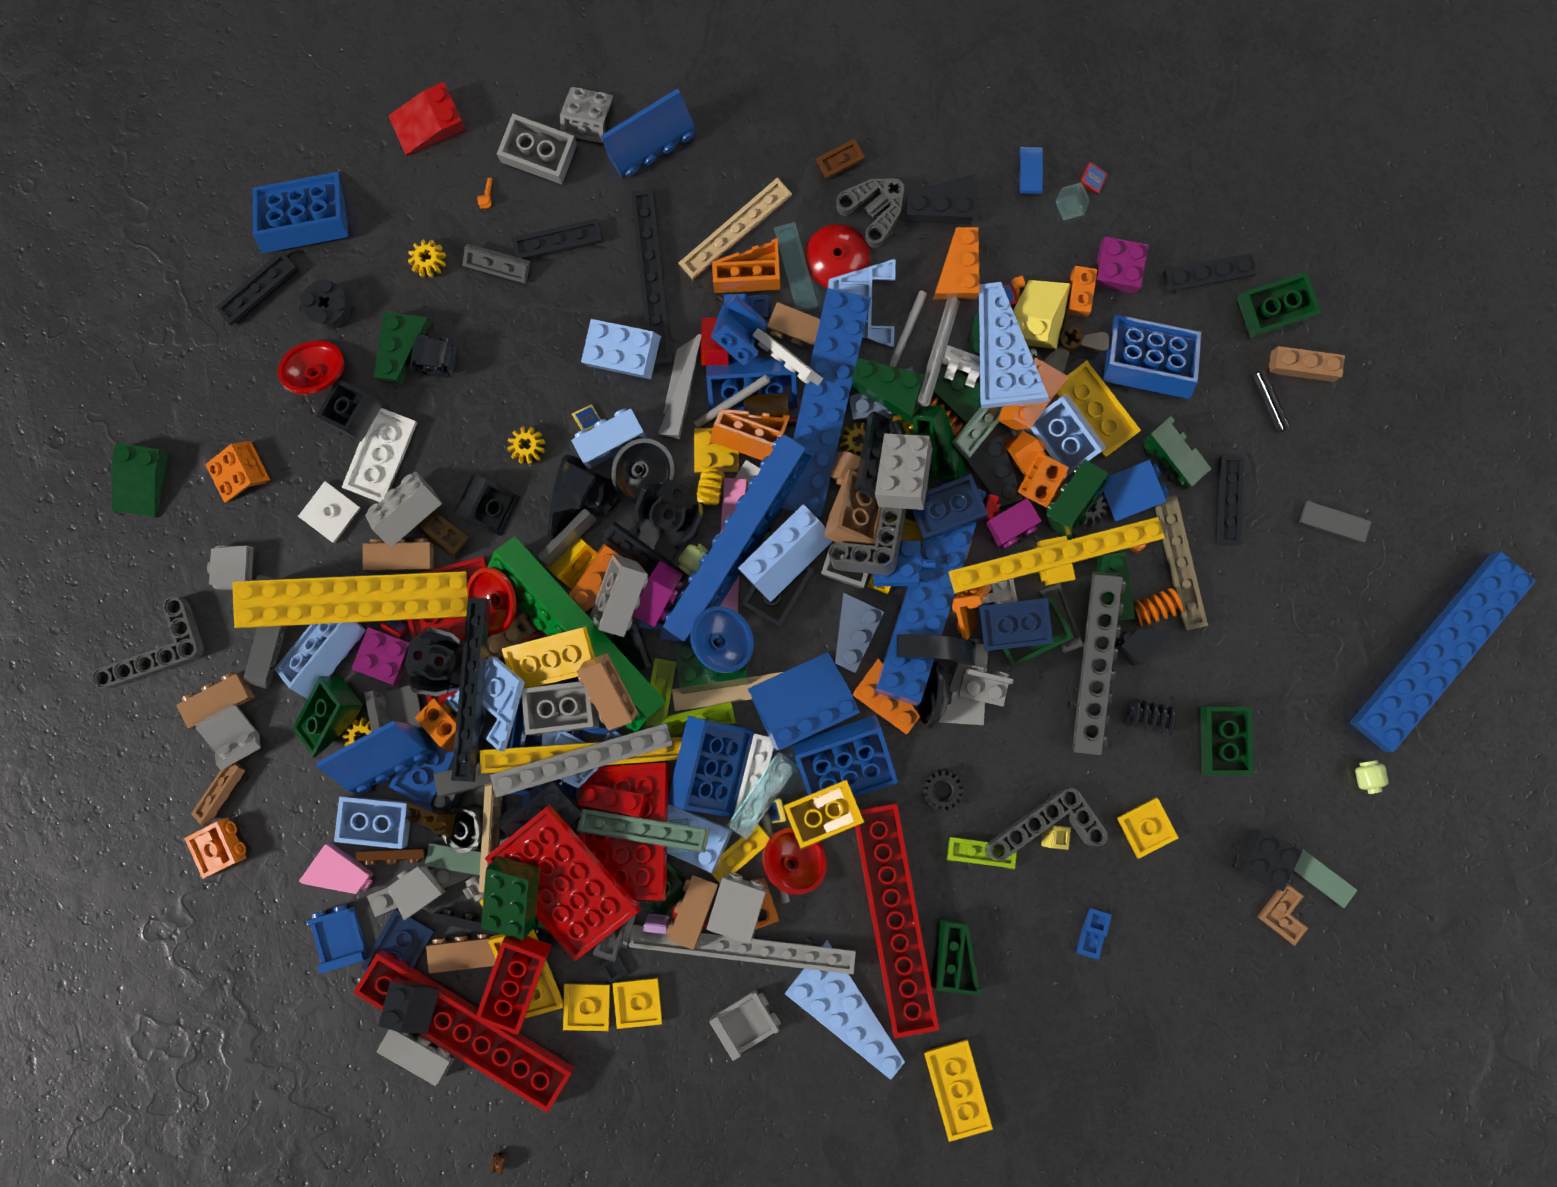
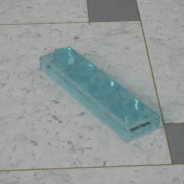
M795 222L774 227V233L776 238H778V247L796 310L804 312L818 308Z
M778 752L727 826L747 840L798 765Z

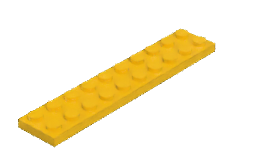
M466 572L232 582L234 628L466 617L467 613Z

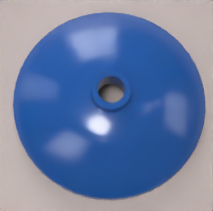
M724 606L710 607L701 612L692 624L690 633L692 648L697 658L709 669L719 673H731L745 666L750 660L754 648L753 634L747 621L735 610Z

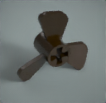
M1066 307L1058 348L1045 358L1044 363L1063 373L1068 356L1076 354L1080 346L1100 352L1107 351L1109 348V336L1105 332L1083 335L1078 328L1071 327ZM1071 336L1072 339L1077 340V343L1072 341L1070 346L1067 345V337Z

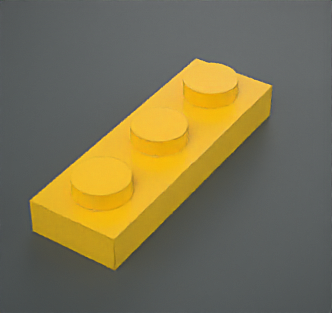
M756 824L722 854L716 871L711 874L720 884L725 874L736 873L762 851L770 837L759 824Z

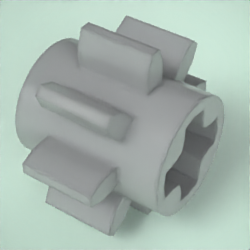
M475 875L464 882L467 888L462 891L467 899L473 897L475 901H478L484 897V893L479 892L480 876Z

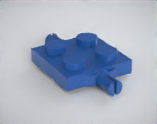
M901 541L895 571L889 575L874 574V587L920 586L922 569L936 568V558L922 559L920 541ZM883 559L880 563H887L889 559Z

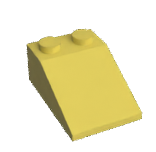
M1028 280L1013 311L1027 346L1057 349L1071 287L1070 283Z

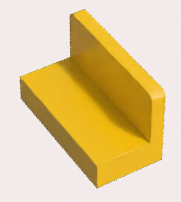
M579 538L551 566L547 564L546 567L571 588L597 552Z

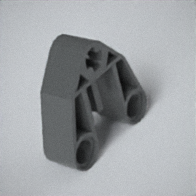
M870 179L841 192L837 197L836 209L842 216H850L877 194L879 196L865 207L867 213L875 217L887 205L889 206L866 230L865 241L870 248L875 249L883 245L900 217L904 184L899 179ZM890 189L893 191L897 189V194L895 192L891 194ZM849 200L852 205L850 207H843L841 201ZM872 232H877L881 238L873 240L869 235Z

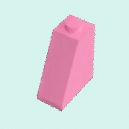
M330 842L323 846L299 882L306 885L357 894L362 890L365 892L373 882L371 877L374 875V872Z

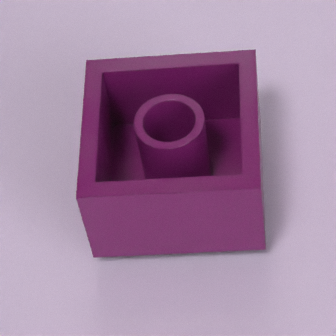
M1104 237L1099 246L1095 286L1136 294L1141 288L1149 244Z
M1027 498L990 519L984 526L997 548L1001 545L1007 548L1019 540L1017 536L1020 534L1025 537L1037 530V524L1041 522V519Z
M660 561L649 577L647 585L640 595L639 606L637 610L633 611L632 615L654 627L659 620L663 622L674 603V599L683 586V582L680 581L683 573Z
M368 627L351 669L391 685H399L406 669L405 661L410 642Z

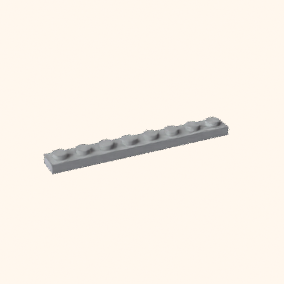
M663 723L490 774L495 796L499 797L673 744L667 723Z

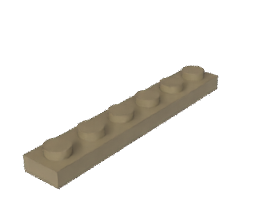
M1177 495L1167 497V502L1155 506L1157 517H1159L1165 537L1162 540L1174 590L1178 594L1183 607V613L1180 612L1183 628L1186 631L1208 626Z

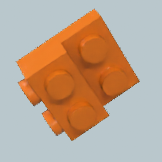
M229 818L217 821L184 838L202 879L246 859V847L242 842H239L235 834L237 827Z

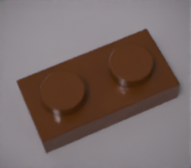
M855 138L816 158V162L826 180L865 160V156Z

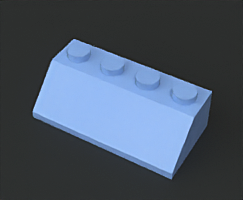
M803 504L738 569L771 602L832 540L824 537L825 526Z
M359 622L310 625L274 669L291 690L308 699L319 676H331L338 664L347 657L351 648L362 638L366 630Z

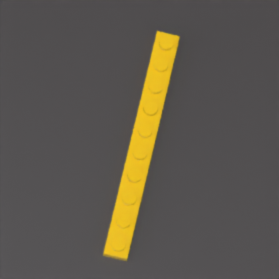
M1159 517L959 568L948 573L954 594L1159 541L1165 537Z
M671 737L673 744L671 746L607 765L677 760L683 737ZM595 743L506 748L505 751H498L497 749L479 750L480 773L504 771Z

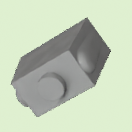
M218 545L211 549L210 561L207 563V572L210 574L209 584L216 590H233L232 582L252 581L254 547L247 545Z
M420 865L412 871L409 868L397 875L399 880L388 887V893L396 903L404 920L446 892L426 865Z

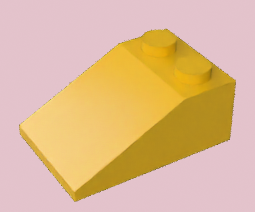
M847 780L784 805L785 812L801 850L864 823Z

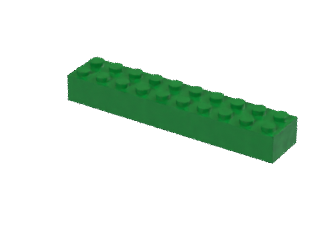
M515 536L497 548L492 555L488 567L500 570L509 579L514 588L519 609L523 613H527L533 620L536 628L542 630L547 636L586 626L594 656L598 657L608 653L638 711L633 722L626 724V726L636 732L650 722L666 703L662 696L601 630H598L594 622Z

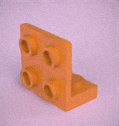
M251 441L230 444L206 463V467L224 502H229L250 486L265 484L270 480Z
M991 585L957 593L952 600V609L954 613H957L958 618L957 630L959 634H962L963 639L968 640L977 627L978 621L975 608L982 604L992 589Z

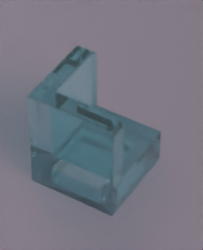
M1082 183L1063 187L1056 200L1063 220L1084 215L1090 202Z

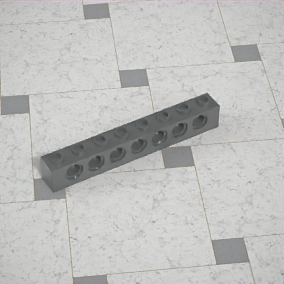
M1093 572L1072 745L1075 753L1101 755L1102 749H1106L1107 735H1104V729L1109 727L1110 721L1107 705L1112 703V692L1109 691L1110 683H1114L1115 670L1112 669V663L1117 660L1118 648L1114 647L1115 638L1119 639L1120 625H1117L1118 616H1122L1123 603H1120V596L1125 593L1126 581L1122 580L1123 577L1120 574ZM1112 592L1113 599L1110 602H1103L1101 600L1103 593ZM1108 614L1111 617L1109 623L1100 624V616ZM1099 637H1107L1108 642L1105 646L1100 647L1096 645ZM1097 659L1105 660L1104 667L1100 669L1093 667V664ZM1101 681L1103 686L1100 690L1095 691L1091 689L1092 683ZM1093 703H1098L1100 709L1097 712L1088 711L1089 706ZM1090 725L1098 727L1094 734L1086 733V728Z

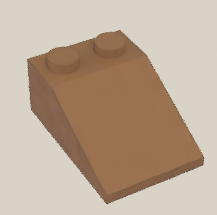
M849 469L828 517L824 537L837 543L875 546L882 507L878 506L876 497L873 499L855 490L858 472Z

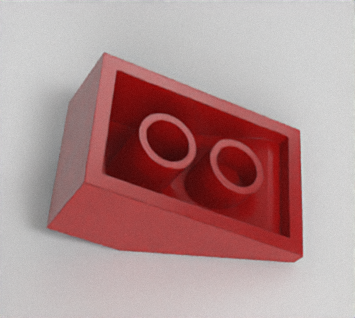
M444 82L422 91L389 115L406 156L466 130Z

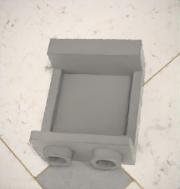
M731 872L722 877L706 930L750 944L755 934V927L768 888L764 887V883L751 880L749 882L743 880V876Z
M756 989L710 1017L709 1023L732 1061L740 1057L742 1052L766 1037L779 1032L778 1025L781 1024L775 1012L770 1013L767 1008L768 1000L763 993L759 994Z

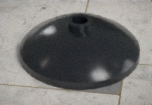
M650 438L630 440L618 449L612 459L610 466L611 483L619 496L630 503L636 504L640 492L645 486L667 480L673 481L674 462L667 448L656 440ZM637 465H639V466H640L639 471H638V472H635V471H634L635 467H636Z
M933 661L921 703L918 705L919 721L924 729L934 727L944 715L947 705H950L952 701V691H950L946 672L943 666Z

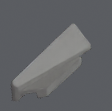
M698 334L694 339L677 349L663 412L665 417L658 435L676 439L681 438L701 349V334Z

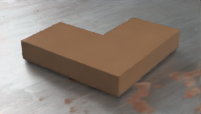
M1287 884L1284 892L1277 890L1257 916L1294 946L1308 930L1306 925L1291 915L1304 896L1289 884Z

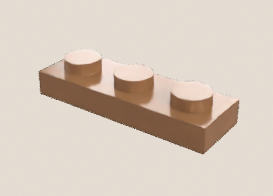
M238 762L219 771L192 811V816L199 824L206 827L210 824L224 801L229 797L236 783L240 781L245 770Z

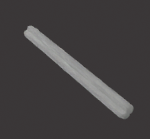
M957 297L948 298L917 398V403L921 407L930 405L960 304Z

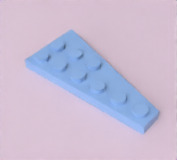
M1002 283L980 284V399L982 409L1050 401Z
M826 940L822 947H831V945ZM804 968L786 990L785 994L890 1080L905 1063L898 1049L849 974Z

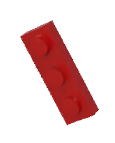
M583 783L578 805L642 818L647 796Z

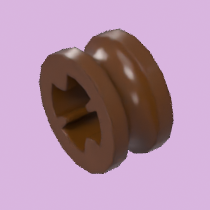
M494 1153L490 1167L491 1174L498 1172V1175H502L506 1154L499 1156L498 1153Z

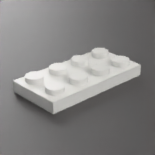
M381 408L362 442L358 445L342 488L381 502L385 494L391 490L417 422Z

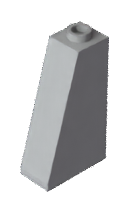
M969 639L975 642L976 665L956 664L949 683L950 691H952V701L950 705H947L944 715L938 722L984 725L985 702L959 697L964 670L970 669L971 666L987 669L988 651L984 649L983 640Z

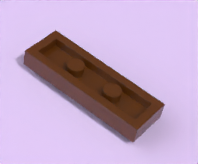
M428 847L360 850L356 852V861H363V865L377 864V860H386V864L399 863V859H408V863H420L422 858H426Z

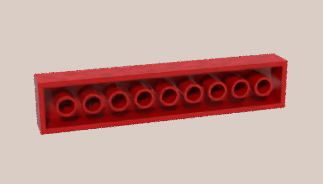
M893 802L861 808L859 811L864 823L855 826V832L894 1038L937 1031L939 1026L897 803Z
M384 949L376 954L353 992L355 995L382 1011L390 981L396 976L441 988L429 1032L427 1034H418L548 1113L570 1077L574 1066L520 1033L516 1035L475 1020L478 1007L415 968L410 967L402 960L400 961L394 955L387 953Z

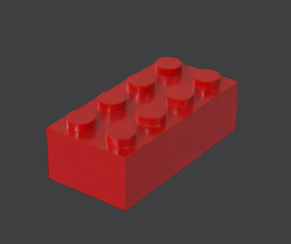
M505 935L475 1020L518 1035L525 1021L552 945L528 936L522 941Z

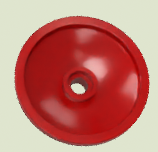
M842 224L828 225L819 229L809 239L804 255L805 266L809 275L816 283L828 288L829 279L868 268L870 250L865 238L854 228ZM835 250H840L842 254L840 256H835L833 252Z
M321 340L304 342L295 346L283 356L278 366V378L281 384L290 392L297 394L317 393L331 386L340 377L344 368V358L339 348L330 342Z
M491 567L479 569L473 573L467 583L468 599H491L488 635L501 634L510 627L516 613L514 588L506 575L500 570Z
M785 828L776 832L767 841L763 851V866L767 877L779 890L791 895H803L813 891L822 883L827 870V858L820 842L801 850L793 829ZM787 862L791 864V868L787 866Z

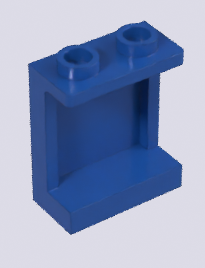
M736 294L721 306L711 338L744 366L758 355V350L754 347L756 338L753 336L757 328L762 331L765 330L768 322Z
M1148 460L1109 476V482L1103 492L1116 522L1167 502L1166 497L1170 495L1166 485H1161L1158 476L1161 475L1157 463L1152 464L1151 460Z
M343 904L334 907V912L326 914L325 910L311 914L312 918L306 921L307 925H311L321 961L317 965L320 974L367 959L368 953L355 906L347 908V905Z

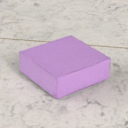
M648 913L644 922L643 932L666 934L670 916Z

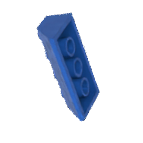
M774 357L753 358L744 366L736 359H729L728 365H706L709 411L765 374L771 382L751 395L788 393L789 408H797L796 372L793 373L784 366L786 363L784 360L779 362ZM744 399L728 410L744 411Z

